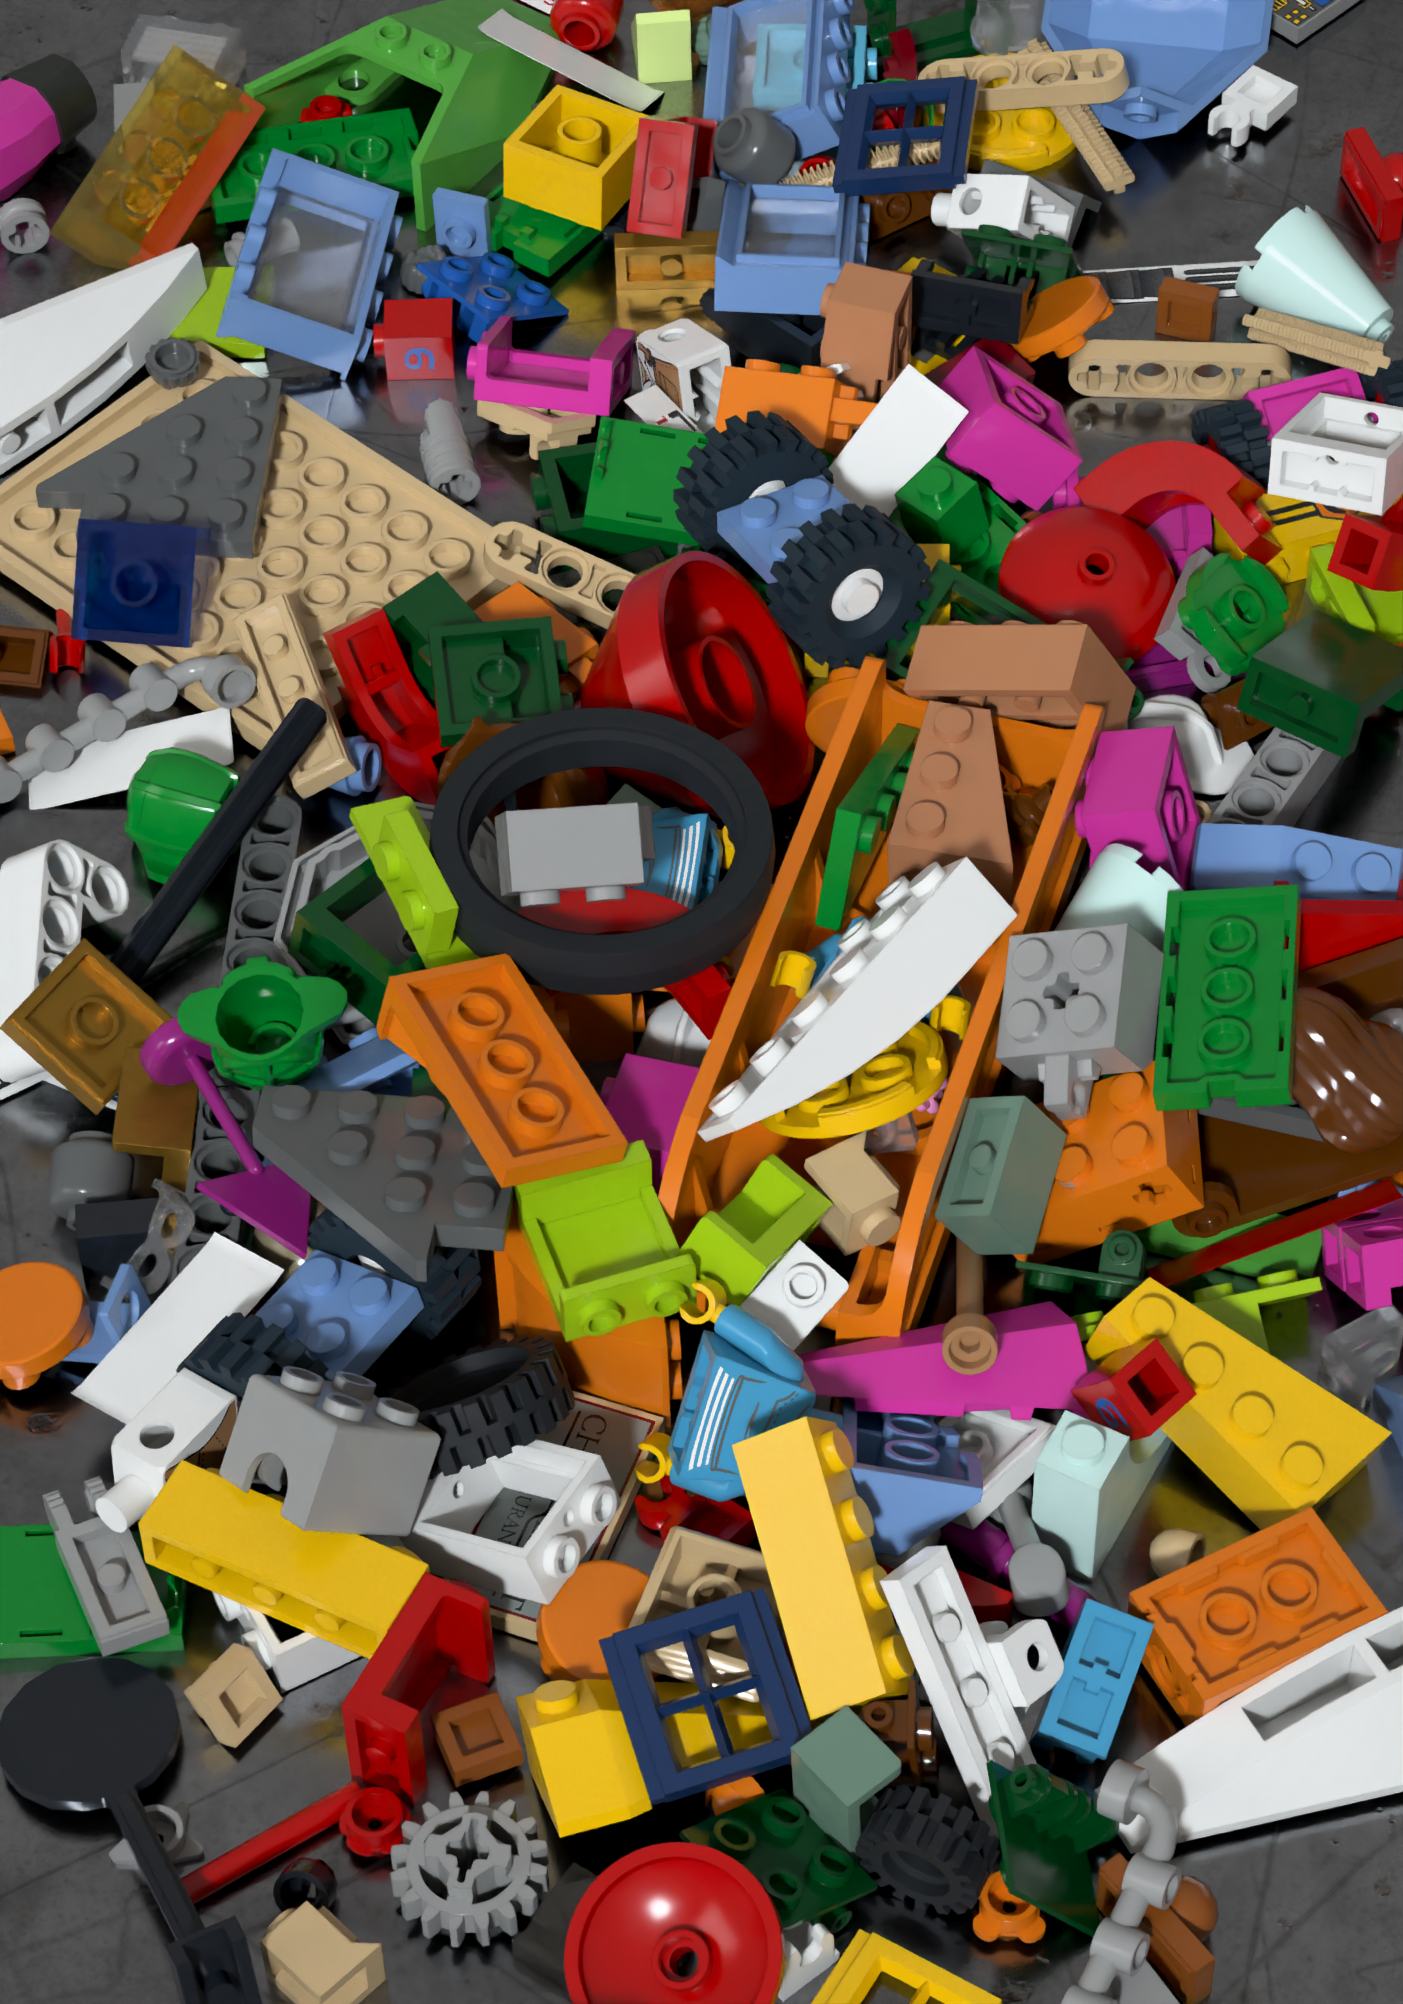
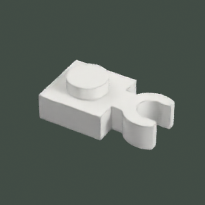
M1255 65L1251 66L1222 93V104L1213 108L1209 114L1207 134L1213 136L1222 128H1232L1231 145L1234 147L1243 145L1249 138V130L1252 125L1267 131L1296 104L1298 86Z

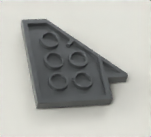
M223 377L37 484L36 497L38 508L81 509L76 530L78 551L254 559L284 400L283 380L278 378Z
M263 1085L252 1124L253 1147L415 1281L427 1282L435 1246L504 1251L514 1203V1186L501 1188L448 1100L428 1095L407 1097L372 1094L363 1090L343 1092L306 1089L298 1085H285L281 1087Z

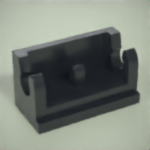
M922 259L916 270L913 269L911 276H913L912 326L1019 344L1033 316L1034 302L1028 301V297L1034 286V278L1022 276L1015 287L932 272L935 261Z

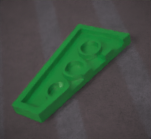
M897 723L837 807L815 925L840 931L895 818L920 729Z

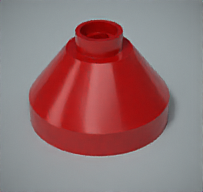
M688 551L634 576L622 594L586 677L581 699L573 702L574 709H633L670 717L696 727L726 745L742 759L762 786L770 811L796 800L803 793L810 780L815 745L809 739L805 729L806 710L809 701L805 683L784 632L777 624V621L771 616L767 604L753 586L727 562L702 551ZM602 767L608 780L615 777L633 788L720 818L713 808L701 797L672 780L641 770Z

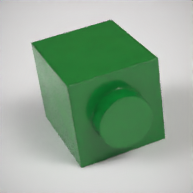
M935 456L894 494L904 528L916 544H950V565L990 527L978 483Z

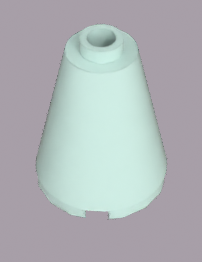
M1305 205V212L1297 206L1281 217L1254 247L1262 255L1253 270L1244 263L1238 274L1235 284L1236 294L1254 306L1373 339L1383 344L1386 343L1393 333L1395 326L1390 321L1394 310L1321 215L1310 205Z
M1110 844L1095 859L1054 931L1129 923L1163 953L1167 892L1184 890L1160 866L1152 874H1149L1135 862L1143 855L1142 853L1122 844ZM1175 943V954L1179 952V943Z

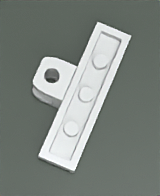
M946 1545L929 1546L919 1551L881 1579L880 1584L980 1821L984 1820L991 1828L988 1835L996 1836L999 1840L997 1823L993 1819L989 1808L991 1788L986 1763L993 1760L1011 1771L1020 1766L1037 1764L1013 1707H1029L1047 1693L1062 1676L1064 1662L1048 1623L1043 1619L1024 1620L1015 1624L1010 1629L1003 1621H988L978 1624ZM1032 1644L1036 1646L1039 1652V1663L1035 1670L1029 1666L1027 1660L1028 1649Z

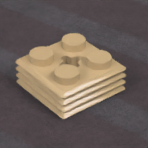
M680 1526L671 1527L628 1628L748 1590L752 1592L764 1588L782 1642H784L786 1637L761 1551ZM734 1625L696 1637L713 1687L751 1675ZM683 1641L645 1653L650 1670L696 1684ZM756 1688L733 1695L750 1702L759 1701Z

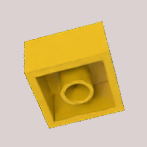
M557 84L503 143V197L574 221L582 226L602 231L630 198L639 118L647 117L648 115Z

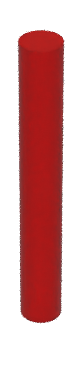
M352 1780L180 1878L193 1905L339 1822L341 1813L345 1810L349 1799L355 1793L362 1790L356 1781Z

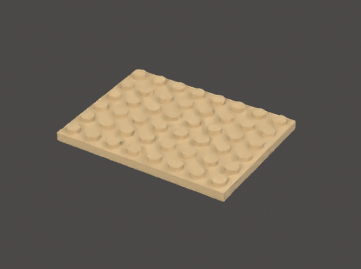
M202 340L194 344L196 350L200 353V368L192 384L167 390L158 385L152 379V376L148 377L0 484V572L54 609L58 610L61 608L66 611L73 622L137 666L144 663H153L162 671H165L189 658L201 656L217 658L221 655L232 654L238 656L249 667L232 619L286 592L294 603L337 720L348 713L337 687L344 683L323 633L373 608H382L436 571L440 573L473 611L509 586L490 575L484 566V544L487 533L493 528L492 526L285 393L254 559L78 551L76 530L81 509L38 508L36 497L37 484L225 376L260 378ZM511 544L507 550H501L500 557L510 560L514 554H520L521 547ZM202 681L189 684L178 691L180 696L204 712L221 708L204 691ZM256 686L248 701L239 707L230 709L231 731L261 751L274 732Z

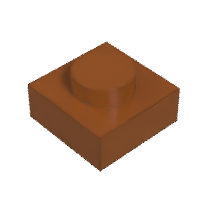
M1165 276L1158 290L1155 332L1194 342H1211L1216 332L1220 289Z
M498 1691L430 1715L432 1731L456 1787L524 1764L522 1747Z

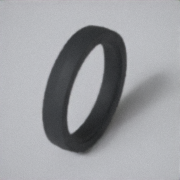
M583 708L546 714L514 725L489 738L463 759L445 782L434 807L429 840V850L459 906L454 932L470 950L480 958L504 953L511 956L524 979L529 984L550 990L586 995H619L661 988L691 977L721 960L748 935L758 921L770 891L776 854L773 822L768 800L759 781L739 756L726 745L694 726L659 714L622 708ZM620 767L662 776L688 788L701 797L713 808L725 824L733 841L735 853L725 877L717 888L700 904L683 915L666 923L634 932L584 934L542 925L518 914L503 904L488 890L474 869L470 858L471 844L476 831L488 813L501 800L527 783L547 775L571 769Z

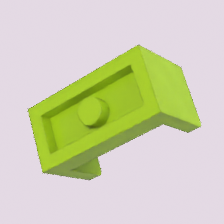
M769 1154L760 1163L743 1190L718 1214L714 1211H708L700 1219L675 1257L690 1254L696 1266V1275L700 1279L717 1281L723 1286L727 1301L740 1307L799 1240L804 1244L808 1241L833 1203L777 1156Z

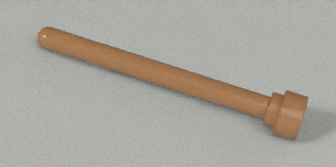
M956 1236V1316L944 1327L942 1333V1355L944 1361L952 1370L964 1375H976L988 1370L994 1364L998 1354V1336L993 1323L984 1317L983 1255L975 1253Z

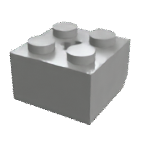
M1129 923L1010 936L995 1059L1025 1082H1042L1044 1085V1107L1048 1111L1055 1113L1057 1118L1061 1120L1086 1118L1093 1080H1098L1099 1075L1144 1071L1153 1062L1164 954Z

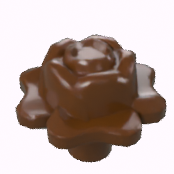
M1047 784L1034 795L1028 793L1018 794L1009 787L1002 791L1009 838L1015 840L1023 848L1033 846L1054 790Z

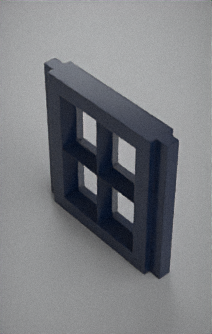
M965 76L859 84L857 89H848L832 184L834 193H846L848 197L956 189V184H966L979 92L977 79L966 80ZM946 104L943 125L913 127L916 106ZM905 107L902 128L872 131L875 109ZM940 142L937 164L907 166L910 144ZM899 145L896 167L866 169L870 147Z
M764 1588L735 1594L613 1633L612 1636L599 1640L651 1806L662 1802L668 1803L790 1764V1747L813 1731ZM734 1625L751 1675L713 1687L696 1637ZM683 1641L699 1692L661 1703L645 1653ZM756 1688L772 1739L734 1751L717 1700ZM704 1705L720 1756L682 1768L665 1717Z

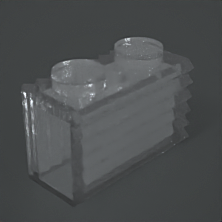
M138 13V20H135L134 27L131 28V34L128 33V39L125 40L124 47L121 48L124 83L147 82L150 96L156 93L161 98L164 95L171 99L177 96L181 101L187 98L191 102L197 99L202 104L205 101H208L211 105L217 102L223 107L228 103L246 65L243 29L229 27L223 23L207 24L180 20L170 15L160 17Z

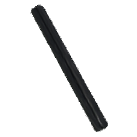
M305 697L298 699L110 958V961L136 985L326 724L327 712L314 701Z

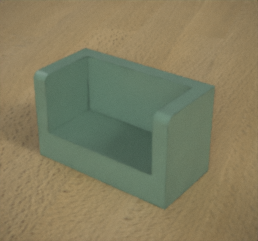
M1026 1096L970 1098L935 1218L977 1254H1033L1067 1134Z
M846 1705L790 1747L794 1801L798 1802L840 1849L847 1852L862 1868L860 1865L862 1857L856 1856L855 1852L857 1841L878 1802L874 1794L901 1774V1760Z

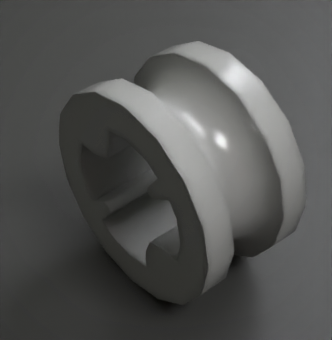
M17 198L5 203L0 208V237L6 249L14 253L27 254L41 249L47 243L50 231L45 209L39 202L29 198ZM28 222L29 228L19 230L17 224Z

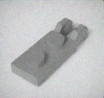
M98 1476L84 1481V1497L89 1511L94 1515L93 1519L74 1525L65 1498L61 1496V1493H59V1490L42 1495L50 1526L55 1535L56 1548L102 1657L168 1635L170 1631L167 1614L130 1529L128 1528L122 1533L113 1531L101 1520L97 1513L96 1500L107 1492L102 1479Z

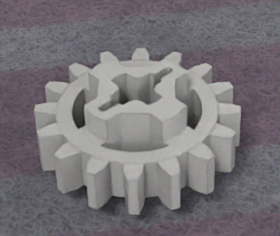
M480 1791L474 1805H464L458 1792L450 1793V1809L442 1812L430 1802L422 1805L424 1824L421 1826L415 1822L405 1821L401 1826L404 1844L393 1845L390 1852L392 1868L395 1870L390 1873L394 1897H401L402 1915L405 1920L409 1921L422 1916L423 1936L428 1939L436 1935L441 1928L449 1930L451 1947L458 1948L464 1940L465 1933H476L482 1947L490 1945V1929L500 1926L510 1936L518 1933L516 1913L520 1912L524 1915L535 1917L539 1912L536 1893L548 1892L549 1887L548 1868L545 1867L549 1864L547 1843L545 1840H538L537 1821L532 1816L517 1822L516 1802L511 1799L503 1803L498 1810L490 1808L489 1795L486 1791ZM434 1893L442 1894L446 1900L440 1898Z

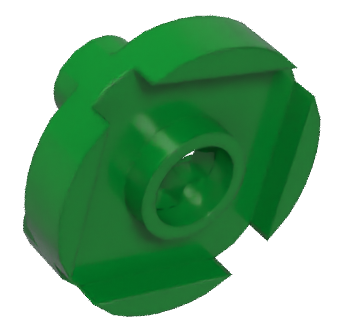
M1220 553L1192 572L1186 585V597L1182 598L1178 603V613L1183 624L1194 631L1204 648L1216 659L1220 669L1230 676H1239L1247 672L1252 655L1285 632V622L1282 613L1290 609L1283 589L1262 564L1249 557L1237 561L1233 558H1228L1231 553ZM1234 605H1237L1243 612L1240 617L1237 614Z

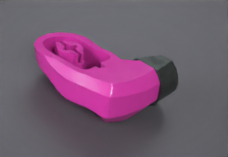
M53 53L10 72L1 78L0 202L10 198L27 184L50 156L67 153L74 149L77 145L76 136L95 120L97 101L94 92L84 74L71 60Z

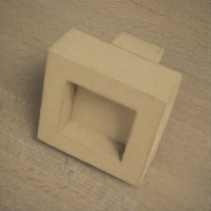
M233 1643L216 1661H213L208 1666L209 1668L192 1686H189L184 1691V1694L197 1714L205 1720L217 1741L236 1748L283 1698L252 1649Z

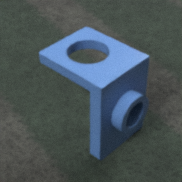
M437 187L433 194L436 241L445 253L469 258L483 256L487 252H495L492 250L488 199Z
M132 1264L120 1265L104 1302L88 1301L90 1308L89 1317L94 1325L93 1336L87 1344L73 1349L62 1361L99 1364L152 1305ZM126 1293H128L130 1304L122 1303Z

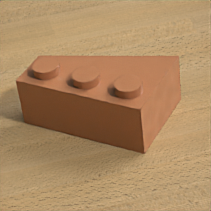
M845 262L836 283H828L821 299L820 316L826 319L820 348V367L826 368L833 364L849 363L851 370L839 375L837 380L849 387L861 390L864 395L861 401L879 403L908 364L911 365L913 276Z
M1009 620L1001 625H973L964 621H951L946 625H921L903 691L907 696L925 701L930 700L991 710V715L1056 729H1076L1084 704H1094L1105 707L1101 732L1125 730L1136 687L1088 624L1073 620H1062L1054 625H1029L1021 621Z
M929 700L887 843L889 885L903 876L909 882L912 881L923 869L934 862H938L941 867H944L967 856L1010 907L1012 906L1013 860L991 710Z

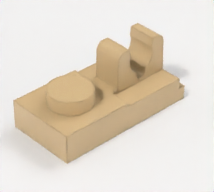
M480 400L477 402V416L499 424L500 431L512 435L530 434L529 454L534 460H539L538 451L577 445L578 436L590 434L591 427H595L596 415Z

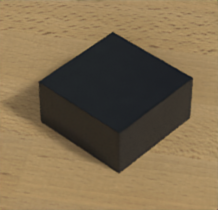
M159 1198L75 1205L76 1242L85 1287L112 1285L121 1264H132L141 1283L168 1280L167 1242Z

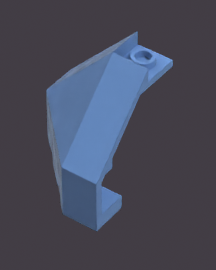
M1044 0L1041 31L1054 51L1108 48L1121 53L1129 75L1130 84L1127 91L1121 97L1111 102L1087 105L1101 126L1136 139H1145L1177 133L1268 51L1274 0Z

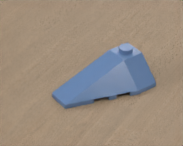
M840 1397L839 1414L843 1417L842 1431L848 1438L854 1455V1466L850 1469L857 1496L861 1497L868 1506L874 1523V1534L870 1537L875 1557L880 1556L882 1553L902 1554L981 1502L983 1492L982 1462L974 1452H960L958 1450L960 1435L953 1426H939L935 1421L936 1415L856 1411L855 1402L852 1401V1398Z

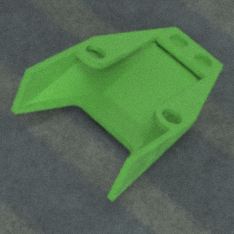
M444 0L385 16L245 84L247 110L263 112L252 128L258 129L298 123L302 109L309 108L310 102L322 95L335 96L350 106L367 104L376 99L401 75L441 92L442 96L411 160L416 227L426 232L435 224L433 194L437 187L468 193L502 161L503 143L532 112L531 105L540 103L555 71L487 36L478 26L503 8L514 18L561 42L563 41L552 30L550 17L511 0ZM352 78L363 79L369 83L365 88L356 91H349L340 87L342 82Z

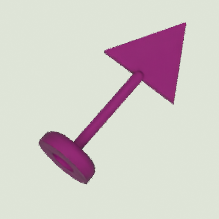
M178 1018L171 1019L161 1025L145 1041L140 1050L139 1061L153 1082L165 1086L183 1085L195 1081L247 1169L245 1172L198 1182L196 1189L305 1260L307 1255L311 1194L275 1164L264 1167L209 1074V1071L215 1067L211 1046L187 1036L181 1029Z

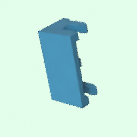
M1087 1598L1076 1613L1061 1654L1064 1662L1062 1676L1047 1692L1028 1744L1044 1751L1054 1750V1747L1065 1749L1076 1755L1075 1761L1081 1764H1092L1096 1758L1105 1760L1154 1624Z

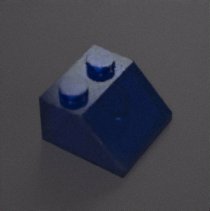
M79 518L71 639L192 648L208 587L211 528Z

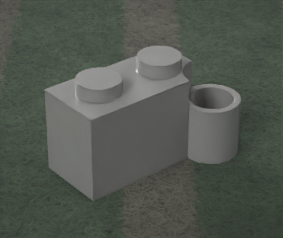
M638 803L517 810L505 811L495 817L501 897L520 895L521 907L561 904L560 892L585 891L587 903L625 900L626 886H637L644 883L643 861L655 860L651 806H638Z

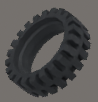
M527 1335L517 1336L509 1342L506 1338L493 1341L486 1348H483L482 1345L468 1348L466 1353L460 1356H456L455 1353L441 1358L442 1363L436 1366L428 1364L416 1370V1376H405L394 1383V1388H387L377 1395L379 1398H392L416 1407L420 1411L417 1421L440 1436L441 1441L428 1480L434 1479L441 1472H443L444 1477L457 1474L462 1467L470 1465L471 1469L486 1464L487 1458L496 1456L499 1459L513 1453L511 1448L516 1445L527 1446L537 1440L535 1434L548 1433L556 1427L555 1422L564 1421L569 1415V1410H572L575 1406V1397L555 1345L551 1339H544L543 1336L537 1335L530 1339Z

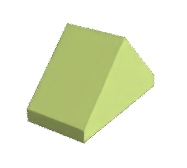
M690 9L635 14L630 28L638 81L643 84L692 80Z

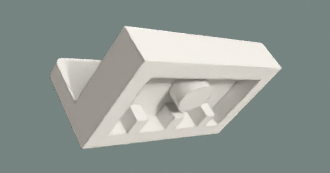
M799 1240L740 1307L770 1326L795 1351L847 1292L849 1284Z

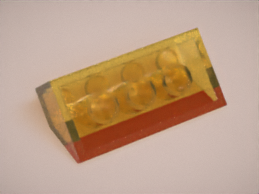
M174 44L49 233L94 264L123 270L174 250L266 107Z

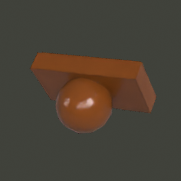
M1120 1853L1099 1867L1096 1905L1106 1917H1110L1122 1892V1881L1129 1864ZM1182 1875L1176 1897L1167 1910L1164 1911L1152 1905L1148 1906L1138 1930L1150 1935V1946L1146 1961L1184 2004H1198L1211 1994L1215 1957L1202 1943L1215 1929L1219 1912L1217 1901L1210 1887L1195 1876Z

